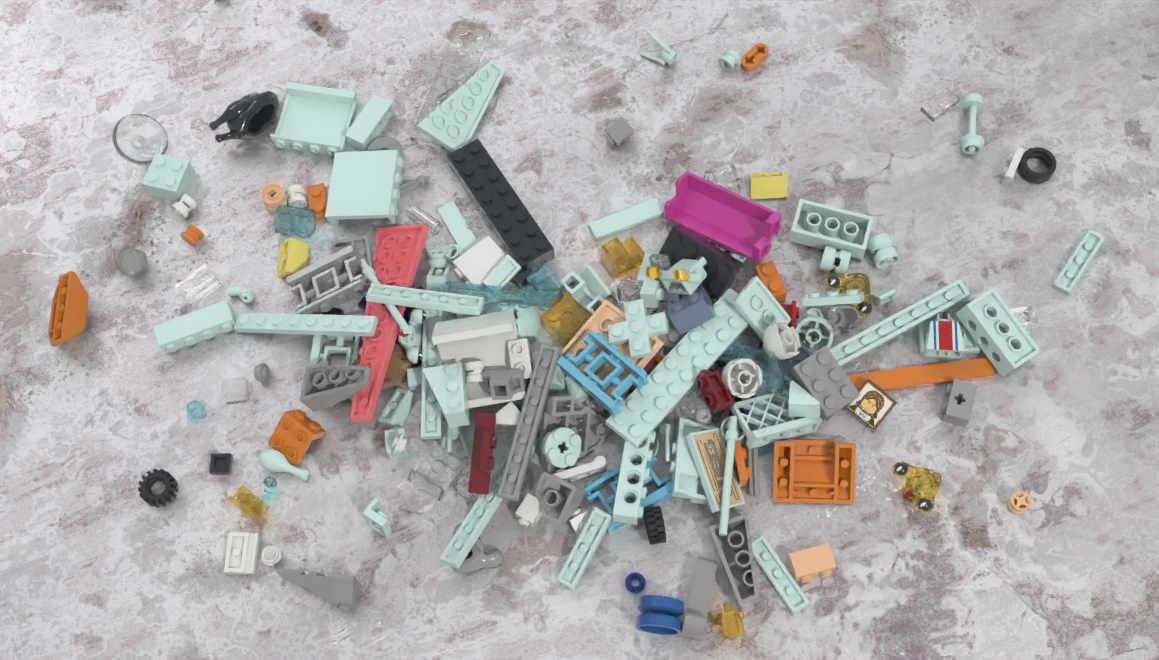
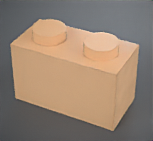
M829 543L789 553L787 557L792 576L796 582L806 583L813 580L812 577L819 575L821 578L828 577L833 574L832 572L837 567Z

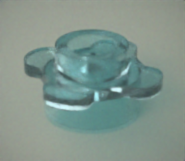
M200 400L187 403V418L189 420L206 417L205 401Z

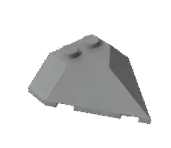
M571 395L552 396L545 404L539 431L538 447L545 472L555 473V471L563 469L550 465L546 461L545 454L542 453V442L545 435L555 428H569L581 437L580 460L602 444L607 436L616 432L606 425L605 418ZM564 443L558 445L560 453L565 450Z

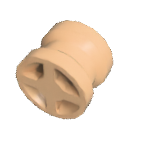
M1017 491L1008 499L1007 508L1011 513L1021 515L1030 508L1032 504L1031 498L1026 492Z

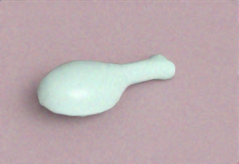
M266 449L259 454V462L265 469L271 472H288L300 477L303 481L308 480L310 471L289 464L281 452Z

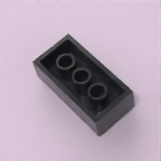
M673 226L656 260L671 268L682 259L694 260L698 255L703 256L707 261L703 267L707 276L701 284L707 292L720 298L730 288L743 262L684 226Z

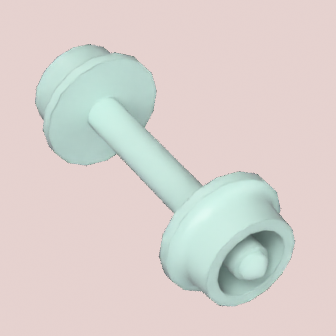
M971 93L964 96L963 102L960 105L963 112L969 113L968 135L962 136L959 143L964 153L977 154L981 152L985 140L982 136L976 134V113L982 112L985 109V103L980 94Z

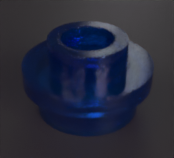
M634 572L626 577L625 586L629 592L640 593L644 590L646 581L642 574ZM637 580L639 585L637 587L632 586V581Z

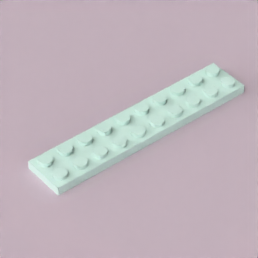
M729 288L713 305L715 318L690 330L646 377L649 383L646 386L643 384L640 390L636 388L624 401L625 405L619 407L621 412L615 417L611 415L606 420L608 427L636 449L696 384L695 379L700 370L705 369L707 372L749 326V323L732 304L738 293Z

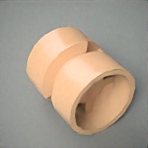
M269 183L263 186L260 196L267 211L274 216L283 215L289 209L288 198L283 187L278 183Z

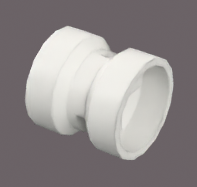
M295 184L286 189L287 197H289V208L298 210L307 206V200L304 197V186Z
M184 193L180 200L171 207L179 216L186 219L189 216V212L194 210L198 204L189 195Z
M484 361L464 363L465 370L467 371V384L484 382Z

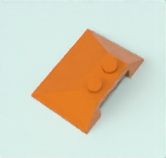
M786 439L774 441L772 502L854 504L856 444L832 439Z

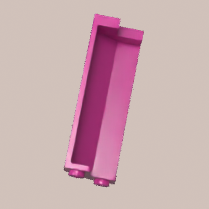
M688 171L677 178L675 182L676 195L670 201L668 200L664 206L666 220L676 225H682L693 233L756 263H759L770 252L772 246L769 243L774 234L778 235L781 228V213Z

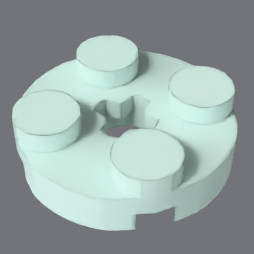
M558 427L545 435L542 442V453L545 454L546 461L550 465L559 468L573 466L580 456L581 437L573 430ZM564 443L565 450L560 453L558 445Z

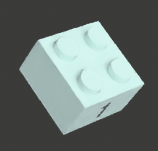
M155 153L142 185L149 195L179 201L180 197L187 192L195 170L188 160Z

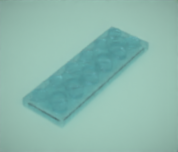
M447 281L438 287L437 290L438 292L484 297V304L500 302L501 306L518 304L520 308L536 306L539 310H549V308H552L559 301L560 294Z

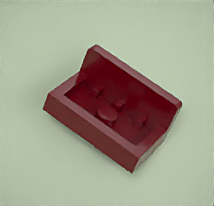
M705 369L700 370L695 379L696 385L701 390L705 403L709 406L712 413L732 408L735 402L729 390L726 389L719 371L707 373Z

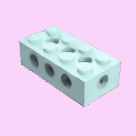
M994 288L968 303L956 313V316L1002 377L1041 352Z

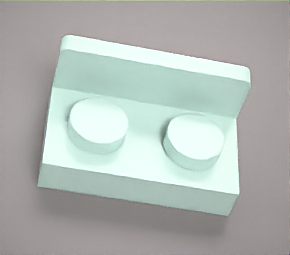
M375 497L373 501H369L365 505L363 515L368 526L385 538H388L392 533L389 526L390 523L387 521L388 517L383 513L384 511L379 499Z

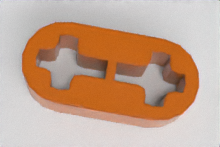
M758 43L741 58V69L745 72H752L765 61L769 51L767 45Z

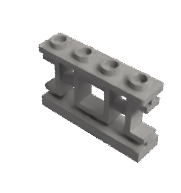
M352 245L286 277L287 284L291 286L290 291L296 296L301 294L303 303L295 306L296 314H322L369 290V285L366 283L367 279L362 274L357 276L355 274L354 267L362 263L360 260L362 258ZM346 267L347 272L340 274L339 270ZM334 277L336 286L323 292L321 283ZM349 279L350 284L344 286L343 282ZM313 283L314 288L308 291L307 286ZM316 296L318 300L311 303L310 298Z

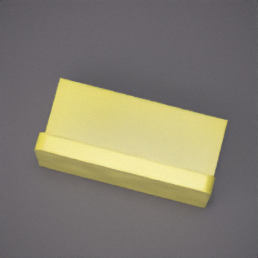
M785 171L748 173L751 199L786 198L788 196V176Z
M291 237L280 243L277 277L283 279L307 267L309 244Z

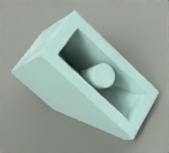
M445 264L442 267L430 268L427 275V290L449 293L451 265Z

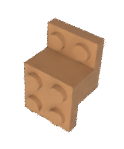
M398 335L381 390L400 385L407 374V369L422 364V359L416 364L410 362L405 348L400 346ZM361 358L354 359L351 365L358 366Z

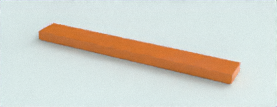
M988 358L847 376L857 391L867 379L882 391L947 384L952 383L954 379L971 381L993 378L994 371L992 363Z

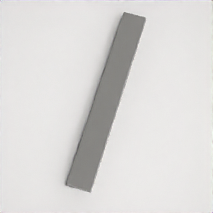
M546 344L540 345L497 493L499 498L518 502L556 369V361L560 355L561 349L559 347Z

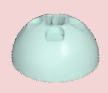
M518 297L504 298L495 303L488 314L513 309L519 339L527 338L530 345H532L541 331V319L536 308L530 302Z

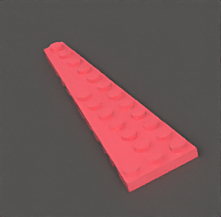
M426 224L377 228L373 269L380 284L412 288L429 231ZM366 302L365 316H376L378 323L373 337L362 336L363 345L359 352L361 360L358 366L369 367L371 370L368 386L353 395L350 419L354 423L372 422L398 335L397 331L400 328L384 303ZM395 305L403 317L406 306Z

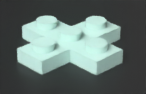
M643 299L624 303L626 321L607 325L610 344L619 345L629 342L630 354L633 360L652 356L650 337L669 333L665 312L647 316Z

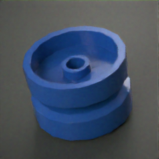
M640 596L637 609L643 614L637 616L635 628L651 634L679 635L682 633L683 622L677 617L684 614L685 603L679 599L667 596Z

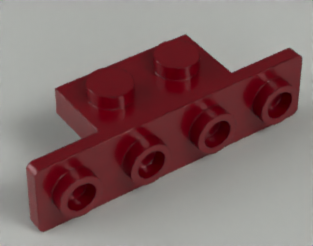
M476 413L469 493L489 494L491 470L494 469L495 458L492 457L493 449H496L497 437H494L497 416L495 413Z

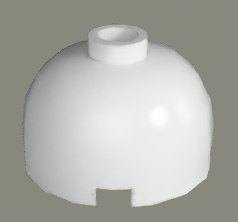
M783 319L769 325L763 334V348L765 352L779 360H786L796 356L800 352H797V348L801 347L796 330L793 326L789 328L786 325L788 322Z
M737 358L730 361L724 367L722 381L731 395L738 398H749L755 395V391L761 386L762 372L753 360Z

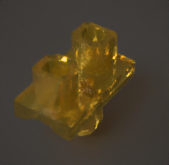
M243 485L229 499L233 505L255 523L270 508Z

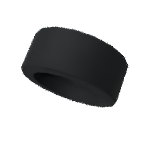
M1030 148L1021 157L1018 171L1022 178L1030 183H1045L1054 173L1057 161L1055 156L1045 148ZM1031 158L1040 159L1047 165L1048 170L1044 173L1034 172L1028 167L1027 160Z

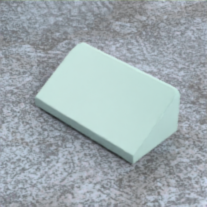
M588 265L580 278L586 282L587 289L594 297L600 295L604 300L610 302V290L591 265Z
M397 388L378 421L390 427H402L418 398L409 390Z

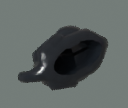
M272 91L254 92L232 102L218 119L209 124L210 128L215 131L226 122L230 130L228 133L215 135V140L221 143L231 139L251 140L257 138L265 129L271 126L276 118L278 96Z

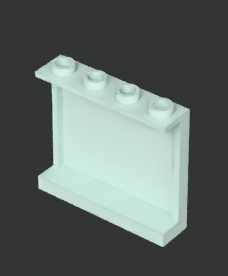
M287 82L285 86L287 97L275 134H270L273 145L279 148H293L298 151L307 150L313 153H327L331 156H335V152H344L347 143L345 132L352 125L358 105L356 92Z
M398 150L335 152L325 214L326 219L331 225H339V219L388 218L391 223L395 222V216L398 215L397 200L400 199L399 185L402 183L401 170L404 167V158L401 157Z

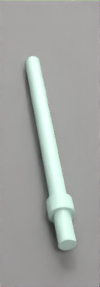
M360 259L362 263L359 265L364 277L369 279L371 283L380 284L375 276L374 269L367 264L365 259ZM385 304L403 333L408 334L411 329L396 306Z
M736 416L729 417V427L725 437L727 449L719 535L727 536L735 442L738 440Z

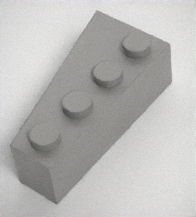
M748 513L728 520L727 536L719 535L720 523L709 527V533L739 609L759 602Z

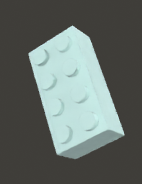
M800 199L789 241L822 250L825 249L826 245L836 248L838 252L841 249L850 251L851 257L862 260L874 217Z

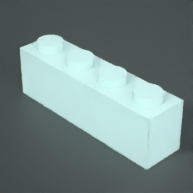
M225 300L153 326L159 347L164 353L175 352L178 348L194 345L197 341L210 339L216 334L231 331L236 320L231 306Z

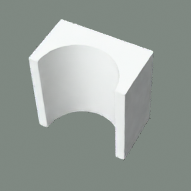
M513 309L436 322L432 334L433 345L436 344L438 347L442 365L462 362L466 377L467 371L465 370L464 363L484 361L483 373L485 370H511L508 341L519 340ZM525 379V391L514 394L512 399L492 400L491 392H486L484 382L467 384L469 408L525 399L528 382Z

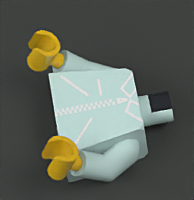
M698 255L694 260H680L668 271L659 270L657 272L656 266L646 267V276L660 279L668 293L691 295L707 276L703 269L707 261L703 256Z

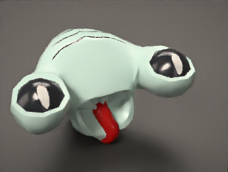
M415 308L412 311L408 322L411 331L408 334H404L401 328L397 331L400 346L405 348L407 358L414 364L418 363L423 357V353L420 350L423 343L422 324L427 314L422 308Z

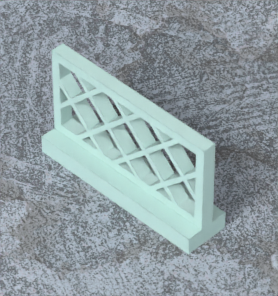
M789 389L735 402V405L730 408L748 438L746 444L749 449L771 444L774 441L813 433L819 427L822 419L820 416L818 418L790 417L792 419L789 422L780 419L781 414L789 417V411L784 409V405H788L789 399H787ZM775 399L782 402L781 407L770 403L771 400ZM759 403L765 406V411L754 407V405ZM742 407L749 410L748 416L741 413L738 408ZM768 408L779 412L778 416L767 413ZM751 413L762 416L761 421L750 417ZM767 418L775 422V425L770 426L763 423L764 419ZM748 422L758 426V430L751 431Z

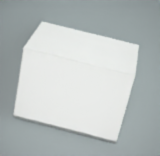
M511 401L496 413L495 432L515 434L521 412Z

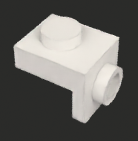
M578 507L567 519L577 538L590 516L584 507Z

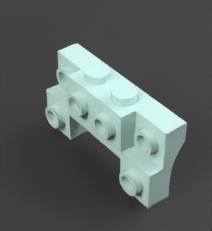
M679 419L676 442L672 443L671 454L674 457L669 467V473H672L673 481L672 496L688 498L692 503L709 505L702 482L698 480L699 473L686 435L717 427L701 425L690 419Z

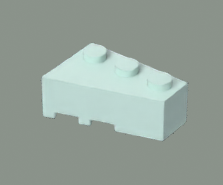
M462 362L422 369L449 427L470 425L466 374Z

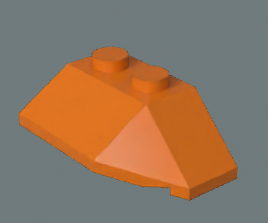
M73 271L59 276V284L52 299L48 329L51 346L62 344L85 330L89 295Z

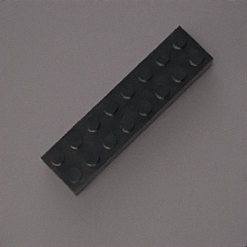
M479 139L447 155L450 169L506 252L521 266L519 271L529 268L535 270L555 258L553 246Z

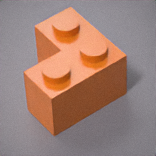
M773 260L756 265L753 277L757 276L779 304L785 302L787 291Z

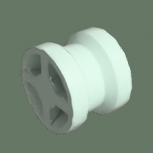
M727 49L724 52V56L718 60V64L723 70L731 72L735 67L734 65L740 62V56L734 50Z
M431 246L427 249V255L429 256L427 263L430 267L438 268L446 264V258L444 257L446 249L443 246Z

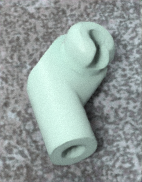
M246 286L228 287L229 296H239L244 303H250L253 300V294Z

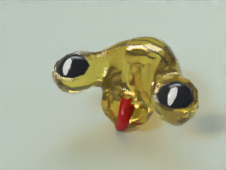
M849 273L827 276L825 285L831 290L839 288V293H846V290L858 289V292L864 291V300L861 303L850 305L857 304L856 309L862 317L871 314V284L867 274Z
M903 461L897 462L892 466V473L895 477L907 479L902 487L903 498L908 499L910 502H916L915 506L919 513H930L934 508L935 497L942 483L941 474L932 469L915 467Z

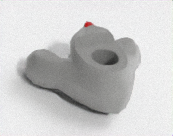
M462 523L455 526L453 536L455 535V533L457 532ZM478 537L459 569L454 567L453 569L456 573H468L484 567H496L501 564L503 555L498 549L489 550L485 554L484 544L481 538Z

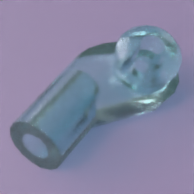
M270 476L266 477L263 481L264 493L256 499L262 507L277 494L276 479Z

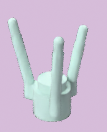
M647 30L646 33L663 48L659 53L661 59L643 52L641 56L659 62L663 66L666 63L671 65L678 54L657 34Z
M447 421L443 422L439 470L442 469L446 439L447 451L451 452L452 440L457 439L459 435L466 455H470L463 435V428H450Z
M662 424L659 426V432L656 433L653 455L656 457L661 440L665 444L666 462L670 460V443L676 442L677 433L675 432L674 425Z

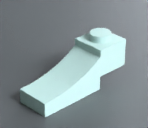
M645 254L637 277L640 298L645 301L646 308H658L660 300H663L664 292L660 288L659 281L646 276V267L655 266L653 254Z

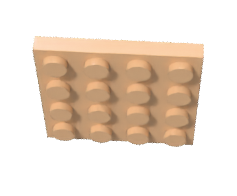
M605 300L561 351L563 357L566 358V355L570 353L576 358L587 347L583 338L589 336L588 332L590 330L595 333H601L606 339L605 342L610 345L607 325L626 321L625 313L608 300ZM650 337L652 356L634 360L631 358L629 342L615 346L619 349V353L622 356L627 355L633 361L634 366L644 368L664 344L657 337ZM597 345L596 347L598 350L592 354L594 358H596L603 351ZM585 361L577 369L585 375L583 370L589 365V363ZM605 361L593 374L603 381L614 368ZM622 367L624 373L619 377L621 381L631 374L624 367ZM612 384L606 391H602L613 399L610 393L616 386Z

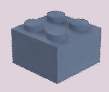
M702 284L691 295L673 294L666 300L669 318L680 335L715 318L712 301Z

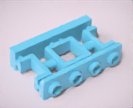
M590 330L588 332L589 336L583 338L587 347L576 358L568 353L566 358L562 356L556 362L563 373L615 417L621 412L619 407L625 405L623 398L620 396L631 385H634L639 390L643 384L646 386L649 383L646 378L647 373L642 367L634 366L633 361L627 355L622 356L614 344L611 343L609 345L605 342L606 339L601 333H595ZM597 345L603 351L596 358H594L592 354L598 350L596 347ZM586 361L589 365L583 370L584 375L577 368ZM606 361L614 370L602 381L593 373ZM622 367H624L628 372L631 373L623 381L619 379V377L624 373ZM612 384L616 386L610 393L613 399L602 391H606Z
M652 455V461L647 463V468H650L649 480H645L644 485L652 480L658 490L649 496L647 491L646 498L641 500V506H644V508L655 507L672 496L673 481L670 480L669 476L659 480L651 469V466L657 463V458ZM636 460L633 461L632 464L640 465L641 462ZM621 463L618 465L619 468L614 471L609 470L605 472L601 479L596 482L594 480L590 481L584 486V490H586L584 497L590 504L598 499L605 511L613 516V511L610 506L615 503ZM632 479L635 484L639 482L636 479ZM609 484L613 495L604 499L599 490ZM630 498V499L627 500L626 502H627V503H634L636 500L633 499V498ZM612 519L606 532L609 535L627 523L615 522Z

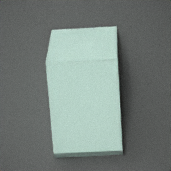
M791 381L788 402L789 417L818 418L820 416V402L795 381Z

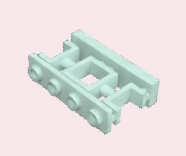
M314 335L309 366L319 363H327L329 365L330 354L346 355L345 367H349L354 359L361 358L359 352L363 345L362 336H356L355 338V336ZM326 336L328 340H336V346H325ZM344 341H355L354 353L351 347H343ZM353 395L349 396L344 400L350 399L351 401H353Z

